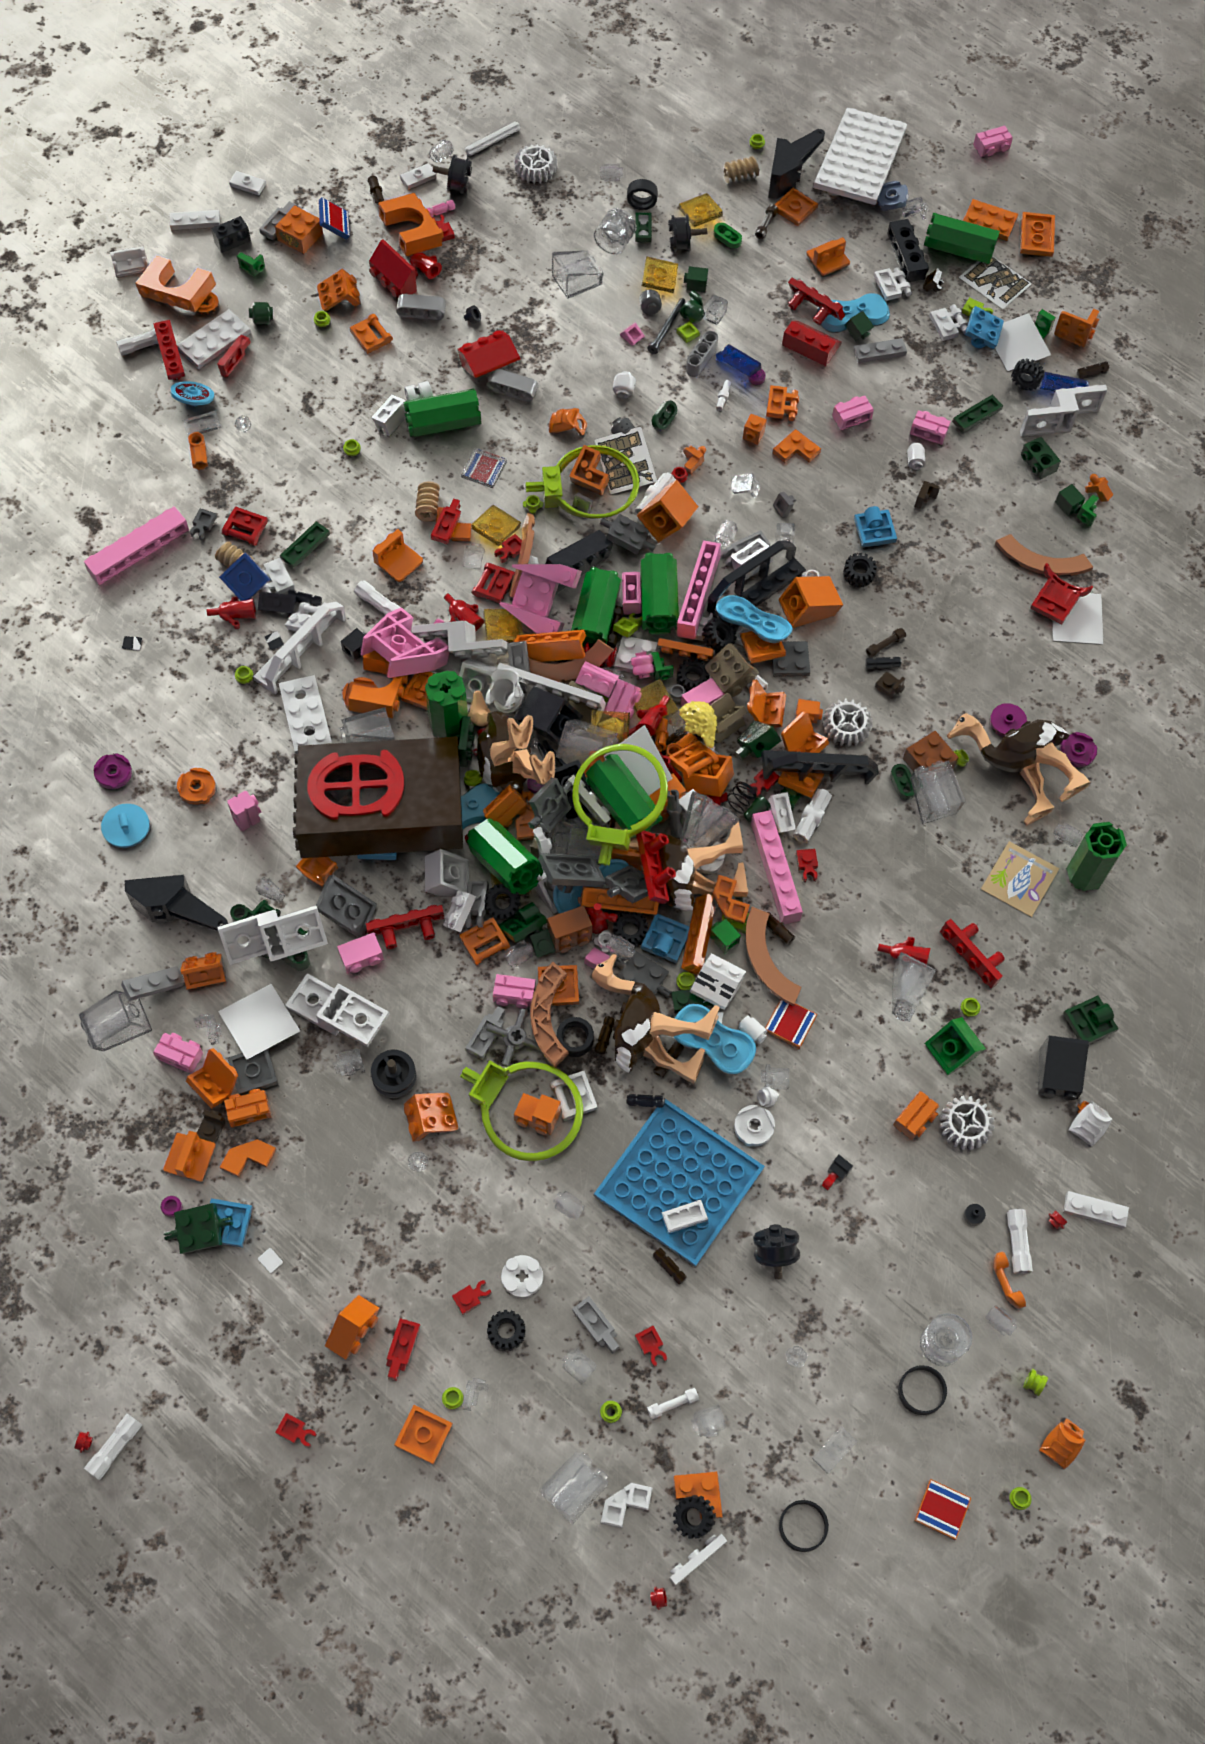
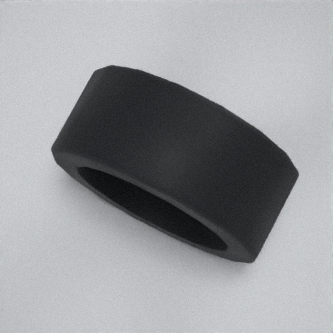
M637 179L629 184L627 188V202L631 207L638 210H648L656 205L658 188L655 183L647 179ZM643 191L651 196L641 198L634 195V193Z
M571 1017L560 1023L556 1037L569 1052L568 1056L579 1057L590 1051L593 1045L594 1031L587 1020L580 1017ZM571 1027L582 1028L587 1035L585 1044L580 1047L568 1046L563 1039L565 1031Z

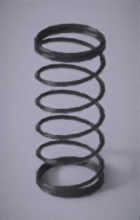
M739 781L736 783L732 790L733 793H729L727 801L722 802V808H718L716 816L710 817V820L707 822V828L717 837L726 838L728 832L725 827L731 829L720 818L732 826L729 820L717 815L718 810L722 809L730 819L736 820L730 817L725 810L732 813L739 821L735 813L723 808V803L728 802L736 812L744 814V809L737 803L729 801V796L734 795L744 806H750L747 799H755L757 797L754 788L745 782ZM739 787L748 790L754 797L745 794ZM736 788L741 795L734 793V789ZM736 795L746 800L748 805L741 802ZM731 803L737 805L739 808L742 809L743 812H740L737 809H735L731 805ZM717 817L722 824L712 820V818ZM713 824H715V825H717L718 827H720V828L724 831L725 834H722L721 832H719V831L714 827Z

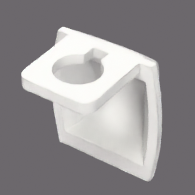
M1091 1101L1076 1116L1069 1131L1092 1147L1104 1135L1112 1118L1107 1111Z

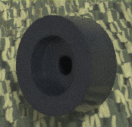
M475 305L470 306L466 309L464 319L475 324L481 321V313Z
M971 1204L964 1211L965 1221L972 1226L980 1225L986 1217L984 1208L979 1204Z

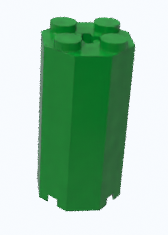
M933 212L931 223L933 224L928 226L926 234L929 236H926L923 246L990 264L1000 233L999 230Z
M474 388L403 402L406 412L404 413L405 420L409 425L410 437L482 424L481 412L478 407L479 401Z
M646 553L645 558L641 559L640 566L642 629L645 631L646 628L649 629V633L652 635H667L671 633V629L677 630L679 619L677 560L673 558L672 553Z
M591 567L590 571L585 574L571 631H585L586 637L582 646L589 642V646L592 648L598 639L607 644L621 588V579L616 571Z
M448 670L433 674L428 678L425 686L429 724L432 734L436 738L460 735L463 716H468L466 689L462 677L458 676L456 672Z
M609 754L605 756L607 760L603 762L598 760L586 772L587 777H585V780L622 830H632L631 826L646 818L656 805L618 754ZM660 815L657 818V820L644 831L650 832V829L654 825L658 824L663 819V817Z
M488 818L468 832L467 844L470 852L511 893L526 894L537 886L539 882L537 878L543 874L539 860L498 821Z
M1110 822L1094 823L1066 868L1069 881L1076 889L1088 891L1099 889L1127 846L1123 830L1114 828Z

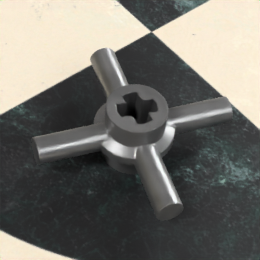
M520 1009L515 1025L508 1027L506 1030L490 1023L487 1024L486 1031L503 1037L504 1044L507 1046L502 1061L504 1066L508 1067L510 1065L515 1049H520L524 1045L540 1051L536 1041L527 1038L526 1032L522 1028L528 1012L526 1009ZM516 1034V1039L518 1040L514 1041V1037L512 1035Z

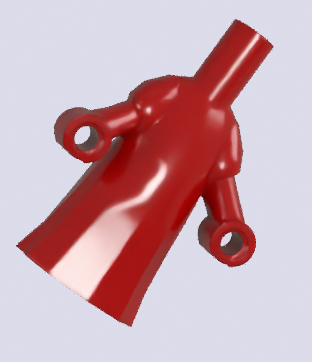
M423 252L408 256L410 257V265L415 268V276H418L416 267L428 279L435 278L442 270V265L437 262L435 255L430 257Z
M449 593L444 596V599L450 604V622H455L457 617L459 621H467L474 625L475 632L482 627L485 620L476 614L479 611L477 604L470 605L463 600H455Z
M234 596L231 601L223 602L218 608L207 609V616L219 615L220 618L228 621L234 629H239V621L233 618L256 619L254 598L239 601V598Z
M664 695L659 704L650 707L649 710L640 709L636 712L638 718L641 719L635 727L636 731L645 725L650 736L655 734L663 716L667 715L666 705L670 700L668 696Z
M596 903L593 908L585 907L592 923V933L600 934L602 931L607 930L608 923L606 919L616 923L618 915L604 912L601 910V904Z
M908 937L903 943H897L894 946L879 944L877 951L888 953L894 959H900L903 962L926 968L931 948L913 946L915 938Z

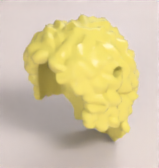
M691 701L686 703L679 709V715L686 722L685 731L701 736L706 747L713 748L715 744V731L717 730V717L714 714V709L706 702Z

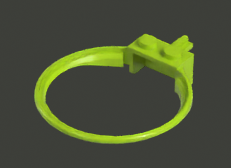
M588 446L621 461L632 476L633 489L627 502L619 509L606 514H588L578 511L561 498L563 495L560 473L563 472L570 462L579 456L582 447L565 454L556 466L542 467V482H526L525 484L526 492H543L544 508H558L560 506L565 512L576 517L600 519L617 515L633 503L639 490V476L634 464L621 452L606 446Z
M615 744L604 747L588 757L576 774L573 783V804L579 818L588 826L586 840L591 845L601 846L598 864L610 865L613 848L628 851L631 837L650 827L660 816L665 806L668 783L664 769L650 752L641 747L630 744ZM622 750L638 753L649 760L655 767L660 780V796L653 811L646 818L632 825V830L613 829L591 824L592 820L583 811L579 800L580 780L588 765L600 755Z
M489 1061L481 1075L468 1067L462 1070L460 1077L474 1085L469 1093L471 1102L481 1107L482 1121L489 1139L506 1155L523 1161L545 1160L562 1152L577 1136L583 1119L582 1098L577 1086L561 1070L544 1063L527 1061L519 1062L506 1068ZM541 1069L557 1075L570 1088L576 1104L575 1120L568 1135L555 1147L538 1153L520 1152L504 1144L494 1132L490 1123L489 1108L509 1078L507 1076L509 1073L512 1075L521 1070Z

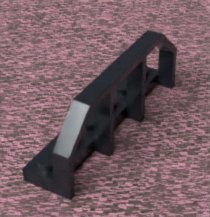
M777 541L725 576L709 595L707 612L709 614L713 613V618L720 617L716 610V603L734 582V593L739 597L745 598L756 607L789 585L795 577H801L802 573L806 572V569L795 559L797 547L790 541ZM783 549L787 550L785 558L789 562L768 575L771 557ZM760 565L758 576L762 580L743 592L746 574Z
M763 750L761 753L764 779H768L774 771L798 772L799 781H803L809 773L829 774L830 782H835L841 774L864 775L865 784H869L879 774L878 765L866 755Z

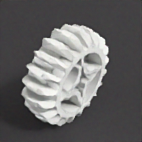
M531 144L530 147L525 146L524 149H520L514 160L518 177H521L522 181L527 180L528 183L532 181L534 184L535 182L541 184L542 181L547 182L548 179H552L558 167L554 151H551L550 147L545 148L544 145L539 146L538 144L536 146Z
M845 699L843 703L838 700L836 704L832 703L823 715L822 726L825 727L824 733H828V739L834 738V743L839 741L841 746L844 743H847L848 747L851 746V743L856 746L858 742L862 743L869 736L873 722L872 718H870L871 714L866 712L867 707H861V702L855 704L854 699L851 702ZM834 717L837 718V722H838V725H837V726L834 724V721H833V718H834ZM857 720L860 721L861 726H862L861 728H859V727L857 726V725H858V724L856 723Z
M961 1096L960 1101L954 1098L952 1103L948 1102L946 1104L947 1108H943L941 1111L943 1115L940 1116L939 1120L943 1123L940 1124V1128L945 1129L942 1132V1136L948 1135L947 1142L953 1140L955 1142L954 1147L961 1144V1149L965 1150L968 1145L971 1151L974 1149V1145L977 1148H981L982 1143L986 1144L988 1142L987 1138L992 1137L991 1131L994 1130L995 1126L991 1123L994 1122V1118L989 1117L992 1113L991 1110H985L987 1104L979 1105L980 1099L973 1102L972 1096L967 1101L964 1096ZM969 1110V1112L966 1114L961 1112L957 1113L956 1111ZM975 1114L979 1117L981 1123L976 1120ZM970 1117L969 1124L964 1129L965 1120L967 1121V1119ZM952 1120L954 1121L953 1123L958 1126L959 1132H957L954 1128ZM969 1132L973 1134H979L973 1137L964 1136L966 1133Z

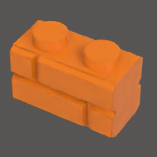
M509 785L483 809V813L487 819L491 818L493 821H498L503 827L507 828L517 814L521 815L526 810L527 802L515 788Z
M253 1089L249 1091V1094L242 1096L234 1094L229 1096V1099L224 1100L231 1128L271 1118L265 1090Z
M919 1091L893 1125L910 1140H913L916 1136L920 1138L927 1129L924 1127L928 1121L932 1123L939 1113L936 1111L939 1105L922 1091Z

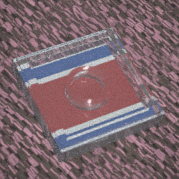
M474 448L461 473V478L494 488L507 463V459Z

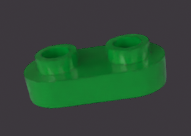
M717 223L714 226L713 235L715 238L730 248L741 246L742 235L726 223Z

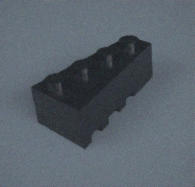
M598 530L547 557L545 564L565 565L582 571L580 575L582 576L591 567L596 566L611 555L613 542L606 539V535ZM559 583L556 594L567 586Z

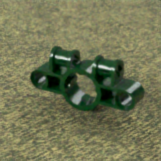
M263 900L253 911L245 905L236 904L231 908L230 915L233 922L272 910H276L277 916L280 917L281 911L274 909L268 904V901ZM238 914H244L243 917L236 918ZM299 928L297 933L300 935H305L308 932V930L305 931L302 928ZM307 951L281 958L298 971L306 970L310 965ZM268 954L261 955L262 957L269 958ZM298 957H304V960L300 962L295 961Z

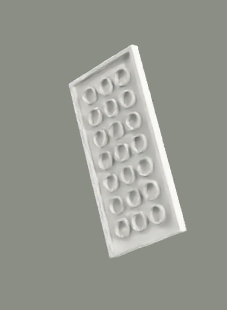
M847 108L815 179L813 188L876 205L905 134L907 124L868 112L858 111L854 108Z

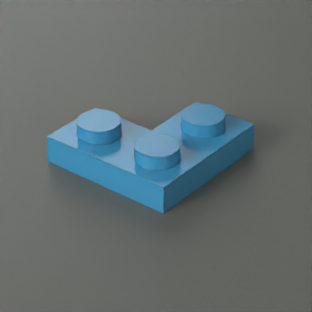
M211 1198L210 1204L216 1203L220 1219L230 1216L233 1218V1225L225 1226L222 1244L243 1248L253 1209L252 1205Z

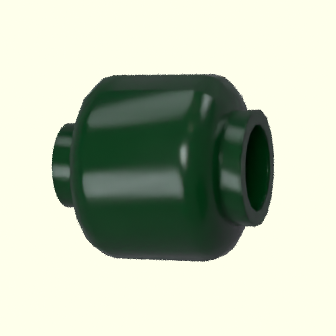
M254 302L252 308H249V318H252L254 324L268 325L270 320H273V307H270L268 302Z

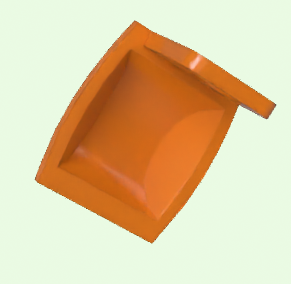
M578 408L559 409L551 415L549 433H558L575 428L583 436L587 427V421L579 413ZM577 420H580V421H581V423H582V429H580L579 423L577 422Z
M329 857L303 858L296 865V868L308 879L323 886L328 876L333 875L338 866Z
M1066 1418L1064 1423L1060 1422L1048 1434L1039 1451L1065 1469L1080 1453L1086 1441L1083 1438L1084 1431Z

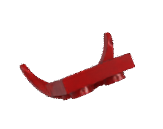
M1046 563L1044 565V573L1047 582L1035 598L1030 609L1062 625L1079 598L1088 595L1093 586L1087 588L1073 586L1060 579L1051 570L1049 564Z

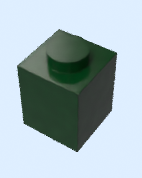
M689 266L688 273L684 274V283H687L686 290L706 293L709 268Z
M864 311L850 318L844 325L855 341L861 338L864 340L871 335L870 331L874 328Z
M1071 484L1058 492L1055 503L1067 516H1070L1073 513L1077 514L1086 498Z

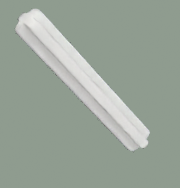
M513 122L465 148L466 154L472 156L519 131V123Z

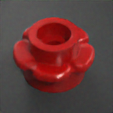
M676 467L671 472L679 483H684L687 480L688 473L685 468Z
M1054 1211L1052 1214L1049 1213L1050 1219L1048 1222L1055 1229L1059 1227L1064 1229L1067 1221L1057 1211Z
M89 1431L87 1433L80 1432L77 1437L74 1449L80 1450V1453L90 1449L93 1437H90Z
M654 1587V1592L650 1593L652 1606H656L660 1610L661 1607L667 1606L666 1591L664 1588Z

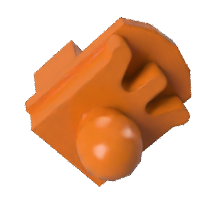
M690 445L689 448L685 447L683 450L685 456L689 458L684 468L691 475L704 462V454L706 452L704 446H700L697 450Z
M1091 474V482H1088L1085 492L1096 493L1101 502L1109 501L1113 493L1108 486V480L1105 477L1099 478L1096 474Z

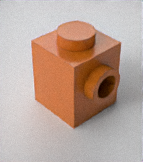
M750 414L744 426L742 439L758 445L765 433L767 419Z

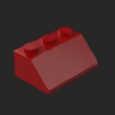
M382 239L369 260L370 274L374 278L376 277L383 287L388 288L394 297L398 298L401 294L413 295L417 292L415 268Z
M791 321L784 331L782 346L824 366H827L842 344V341L800 321Z
M503 330L495 331L487 337H480L478 341L466 343L457 349L462 367L474 378L521 360L510 336Z

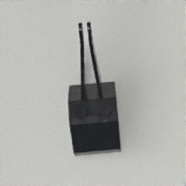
M816 129L792 143L787 139L777 138L768 198L779 199L792 188H796V182L800 183L801 173L798 171H802L803 164L824 141V130Z
M546 740L542 741L543 746L538 742L537 748L543 760L546 752H554L556 767L554 778L558 779L562 787L571 776L574 775L576 777L581 767L579 759L566 764ZM583 773L581 780L585 784L584 788L588 792H592L589 784L585 780V773ZM572 790L567 793L571 809L560 820L564 828L582 821L574 808ZM580 801L581 807L585 814L589 818L592 817L593 815Z
M184 874L125 880V893L132 907L151 922L161 924L177 918L218 931V927L228 924L224 916L191 893Z

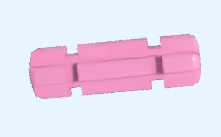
M449 200L446 203L443 202L427 209L430 216L433 217V215L443 214L447 210H454L455 203L453 200Z

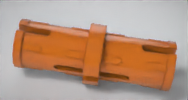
M662 718L654 734L655 745L660 752L662 751V746L663 751L666 750V741L669 737V732L667 731L668 720Z

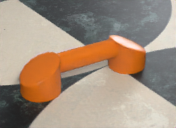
M1003 1251L996 1253L993 1268L1007 1301L1017 1309L1026 1307V1301L1022 1292L1016 1291L1013 1293L1003 1269L1009 1267L1005 1253Z

